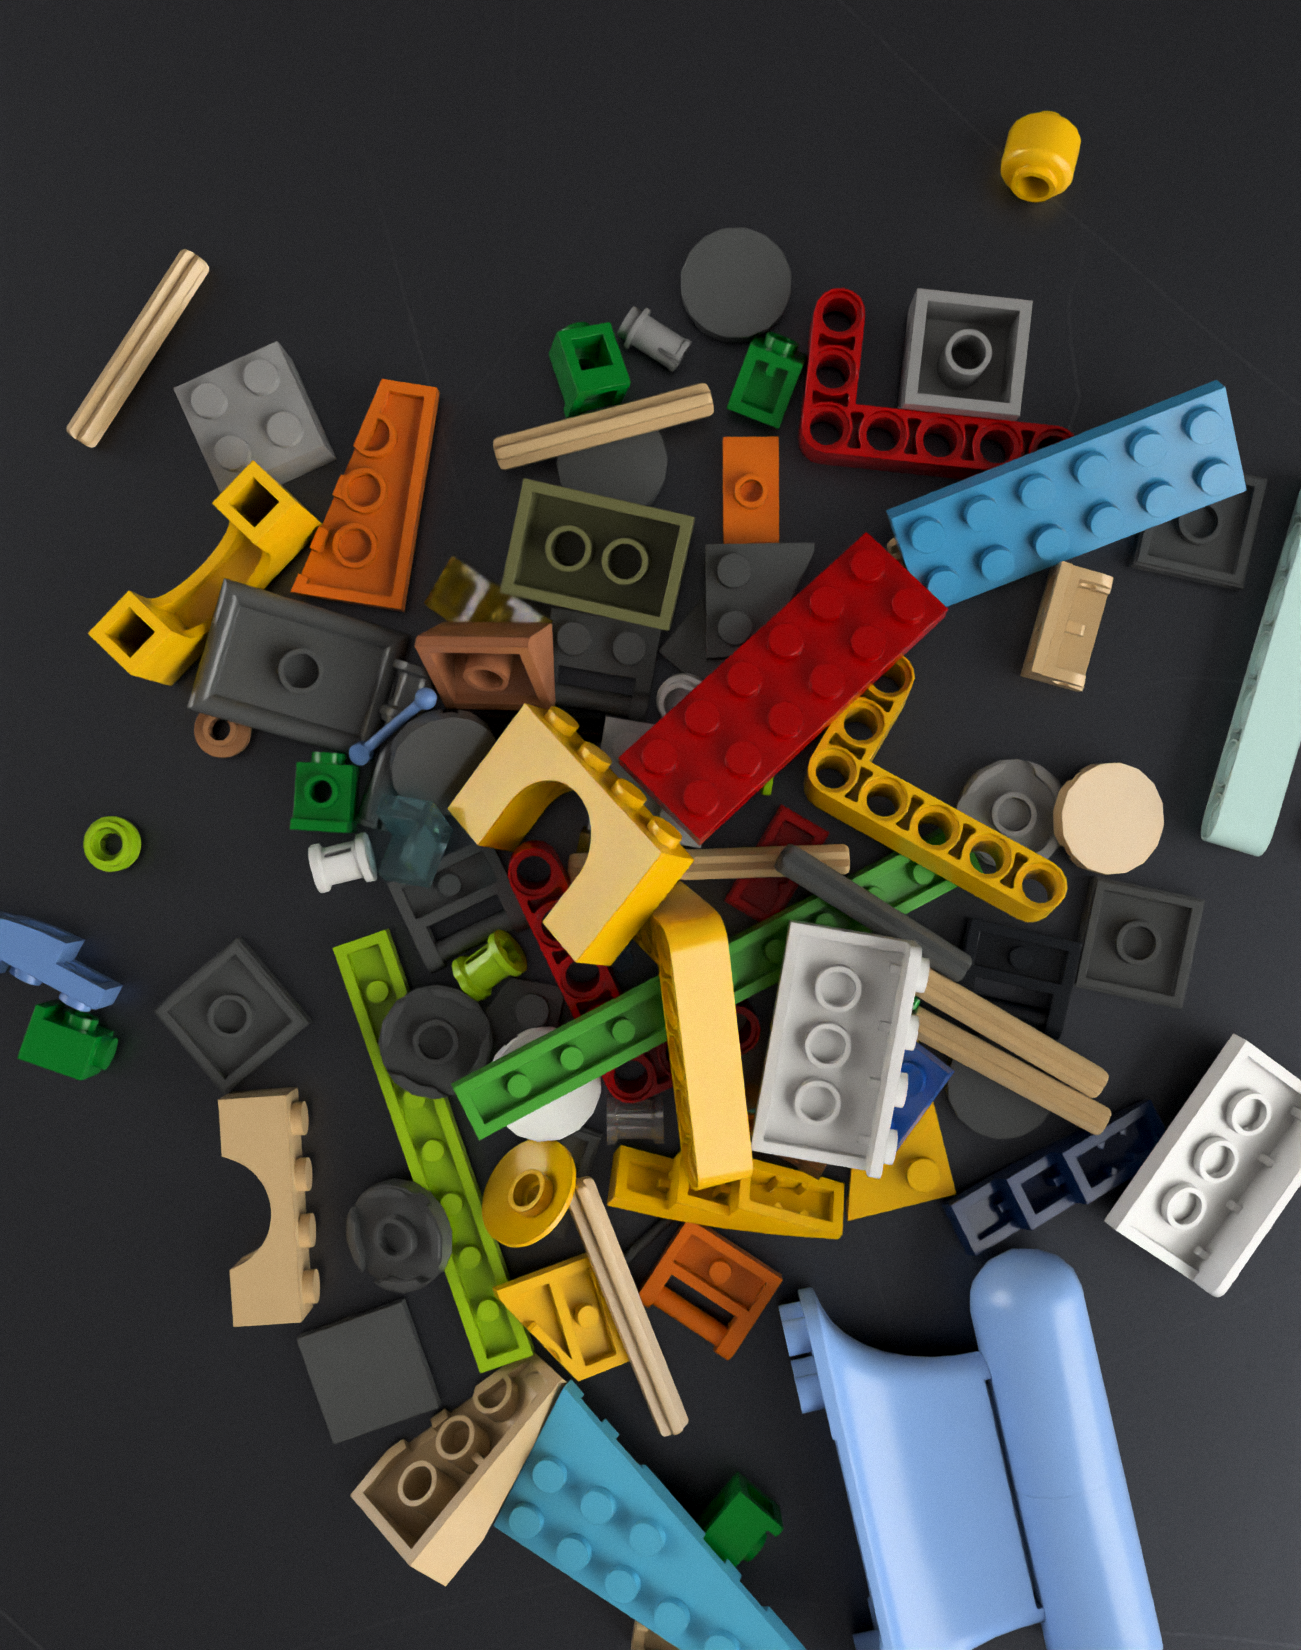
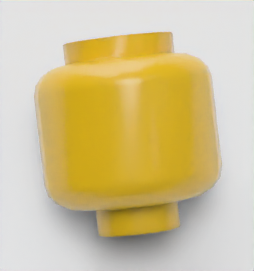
M1053 111L1030 113L1014 123L1008 133L1000 173L1005 184L1018 198L1028 202H1044L1063 193L1073 180L1080 151L1081 137L1077 128L1067 118Z

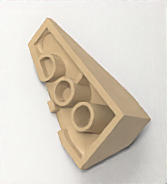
M534 1352L533 1356L502 1366L476 1385L473 1396L452 1412L443 1409L430 1419L432 1426L410 1442L402 1439L389 1448L350 1494L351 1498L410 1567L446 1587L484 1540L563 1387L568 1382L536 1352Z

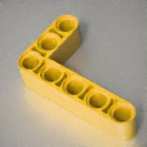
M903 656L882 675L892 678L899 687L898 691L885 693L878 690L873 684L828 727L810 758L803 786L808 801L820 810L1016 919L1025 922H1037L1046 918L1062 902L1068 889L1067 879L1061 868L1052 861L872 763L902 711L915 679L913 666ZM851 722L863 723L870 728L873 736L867 740L853 739L847 734L844 726ZM823 769H835L843 775L845 784L839 788L825 787L819 782L816 774ZM873 796L888 798L895 807V814L885 817L874 814L867 805V799ZM927 823L937 825L944 832L946 842L941 845H932L925 842L919 834L918 826ZM975 851L988 853L996 863V872L984 874L976 870L970 861V853ZM1032 879L1040 882L1047 891V902L1036 903L1027 898L1023 892V880Z
M678 880L632 939L658 965L681 1155L688 1181L692 1189L697 1191L752 1176L753 1159L727 933L720 914L686 884Z

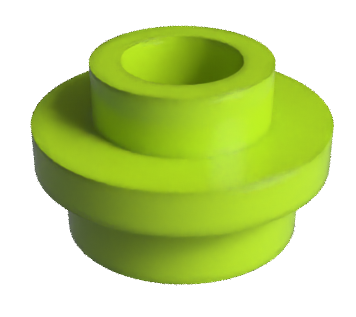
M117 816L103 817L93 822L87 829L83 840L84 853L89 862L102 871H122L130 867L138 858L141 850V838L136 827L127 819ZM113 833L117 834L122 841L121 850L115 855L110 853L106 847L107 838Z

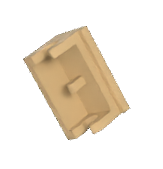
M1061 561L1050 569L1020 676L1076 692L1083 691L1086 681L1085 675L1106 600L1112 588L1113 577L1078 567L1065 561Z

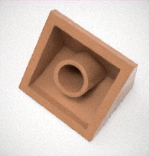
M442 622L416 637L414 646L446 708L520 710L524 703L549 710L551 706H555L552 623Z

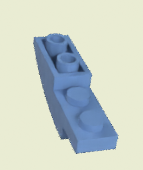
M0 911V974L5 973L9 965H11L9 972L17 979L35 986H40L43 982L61 992L58 998L63 1003L83 1012H90L91 1009L97 1010L113 1005L123 987L119 982L75 960L85 939L30 917Z

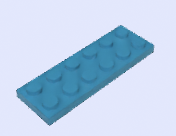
M1214 380L886 510L904 567L939 601L948 607L1056 565L1061 561L1072 559L1247 491L1226 387L1218 380Z

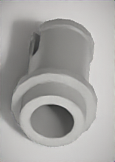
M633 306L617 332V336L625 340L623 347L629 349L631 345L673 373L692 341L688 338H683L649 316L651 309L648 307L642 311Z

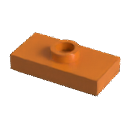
M779 436L723 437V544L779 543Z

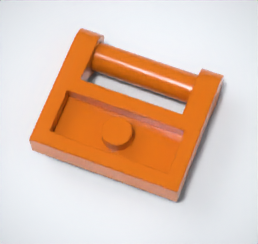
M682 1222L637 1290L645 1307L649 1308L651 1305H654L712 1343L714 1345L713 1351L728 1361L738 1350L783 1281L782 1274L709 1226ZM670 1276H675L733 1314L734 1317L731 1322L725 1326L666 1287L665 1284Z

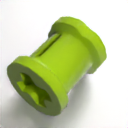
M499 929L488 936V943L470 956H460L452 962V971L463 992L475 1001L484 1000L489 997L492 987L508 976L518 977L527 970V960L522 948L509 933Z

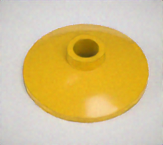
M528 1139L511 1149L496 1165L486 1184L482 1199L483 1222L487 1232L493 1239L508 1247H525L544 1238L561 1221L571 1203L576 1185L574 1159L564 1145L556 1140L536 1142Z

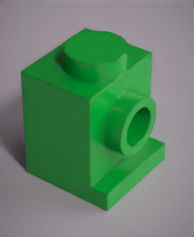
M577 322L566 326L561 331H557L549 351V357L565 402L563 410L566 418L584 414L588 410L621 404L631 381L611 323L590 325L587 322Z
M312 752L311 763L297 762L293 818H290V829L357 833V823L354 819L358 814L361 767L345 765L346 754ZM321 781H326L332 788V795L328 801L321 803L315 798V786Z
M54 999L36 1004L17 1057L18 1059L80 1081L100 1073L101 1069L106 1070L118 1045V1039L112 1037L114 1031L98 1026L99 1018L90 1013L66 1009L65 1014H63L65 1003L60 1000Z
M739 1471L695 1520L706 1533L703 1538L723 1562L728 1558L735 1567L742 1559L749 1562L760 1552L767 1539V1530L777 1537L784 1529L780 1506Z

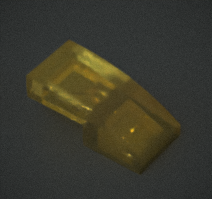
M453 556L423 603L449 622L552 623L553 621L519 597L500 593L501 586Z

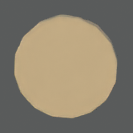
M1120 762L1096 763L1079 770L1081 772L1077 773L1072 780H1067L1059 790L1053 809L1054 835L1059 846L1065 848L1066 853L1071 857L1069 859L1077 867L1104 875L1127 873L1143 864L1158 846L1164 827L1163 802L1155 784L1137 768Z

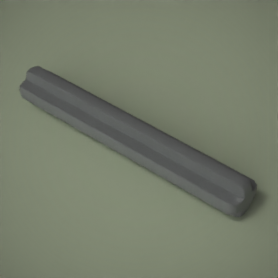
M788 844L777 857L774 865L776 871L878 935L916 941L922 947V957L929 958L930 967L952 981L958 982L962 980L971 967L972 958L970 955L801 848Z

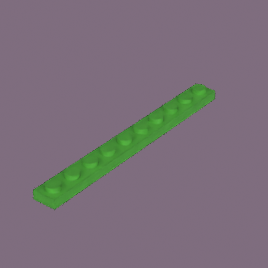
M941 828L922 837L925 842L932 845H941L946 842L945 834ZM896 851L846 877L903 914H907L958 887ZM970 853V861L973 867L983 873L975 853ZM813 894L730 937L728 945L735 1004L779 981L790 919L866 933L873 931ZM659 975L451 1083L478 1139L481 1140L666 1042L667 1034Z

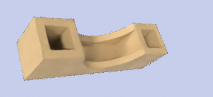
M298 1087L231 1091L218 1099L222 1157L244 1165L258 1177L267 1192L271 1207L270 1227L262 1246L243 1256L229 1270L233 1327L301 1323L313 1308V1304L318 1303L320 1296L319 1273L317 1269H310L309 1248L314 1247L316 1242V1221L313 1213H306L305 1191H310L312 1187V1164L309 1157H303L301 1135L307 1134L309 1125L307 1104L305 1101H299Z

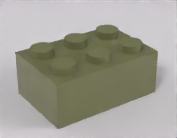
M523 478L500 593L669 631L673 622L696 517Z

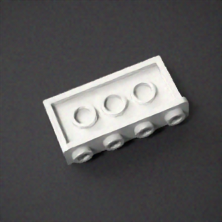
M789 920L750 1138L752 1151L865 1170L868 1177L877 1179L881 1178L884 1164H893L898 1142V1131L890 1129L894 1107L903 1108L908 1090V1073L901 1072L904 1051L914 1050L919 1029V1017L911 1015L915 992L924 993L930 968L929 958L922 957V947L916 941Z
M1233 1033L1104 1221L1113 1229L1195 1282L1212 1296H1223L1238 1277L1240 1271L1265 1235L1270 1231L1272 1225L1294 1193L1301 1186V1080L1250 1042Z

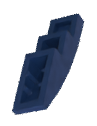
M1144 1099L1111 1114L1106 1128L1100 1135H1093L1084 1129H1080L996 1172L941 1205L966 1255L976 1257L1018 1230L1026 1229L1032 1231L1075 1203L1089 1204L1136 1175L1166 1129L1151 1099Z

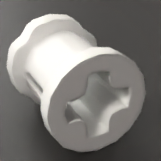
M366 832L355 834L353 841L324 848L318 843L310 845L308 848L311 872L320 893L329 892L332 885L364 878L366 882L377 880L375 856Z

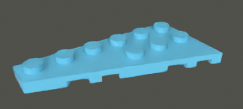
M570 1379L563 1387L493 1526L680 1650H807L769 1606H761L740 1582L741 1573L728 1558L723 1562L703 1539L706 1533L646 1464L638 1465L618 1442L617 1437L620 1434L606 1418L602 1422L581 1399L584 1393Z

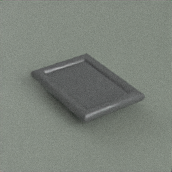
M224 578L187 710L349 755V749L352 745L359 741L366 742L383 728L385 720L380 718L381 713L379 710L381 704L388 703L397 670L393 667L395 658L404 660L411 635ZM377 748L373 750L374 755L370 762H373Z

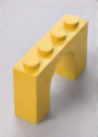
M254 460L212 502L229 520V525L222 540L208 559L184 582L162 596L146 598L128 590L87 633L130 675L172 686L203 653L223 579H230L264 590L312 540L318 526H322V523Z
M524 703L447 809L477 845L513 852L549 804L560 795L574 790L582 799L588 811L591 825L590 849L581 872L542 923L576 963L611 966L694 862V858L679 843L682 840L680 832L665 819L654 816L644 806L647 800L644 793L631 782L619 778L609 768L612 760L602 749L582 739L576 732L579 724L572 716L556 706H551L549 710Z

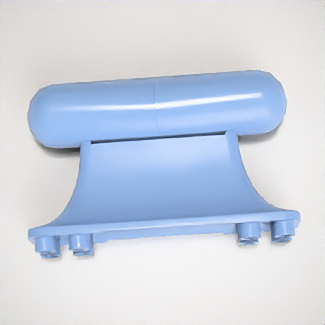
M1011 1248L989 1259L973 1280L970 1290V1314L979 1351L935 1357L906 1356L884 1352L864 1345L845 1334L831 1321L811 1287L797 1290L800 1301L778 1306L789 1357L812 1353V1356L790 1360L802 1414L826 1409L831 1436L835 1440L869 1589L870 1596L867 1598L874 1627V1630L852 1634L856 1650H972L995 1637L1041 1623L1047 1650H1163L1162 1637L1084 1293L1074 1269L1058 1255L1039 1249Z

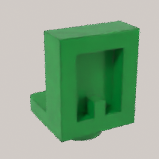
M768 332L766 338L755 336L748 348L726 409L779 429L807 358L806 354L797 351L799 343L774 332Z

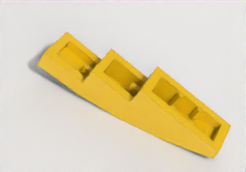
M621 1145L613 1153L607 1206L723 1229L783 1236L839 1239L843 1235L845 1183L753 1159L752 1176L695 1191L692 1189L686 1176L681 1151L672 1159Z

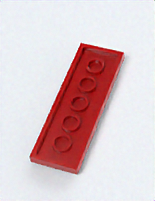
M866 532L619 756V765L700 846L945 618L948 608Z

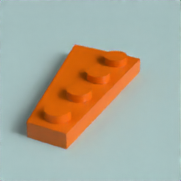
M381 379L353 444L355 447L344 475L341 474L332 493L334 496L322 526L317 528L309 547L311 552L302 573H298L290 591L291 593L405 612L440 397L437 387Z

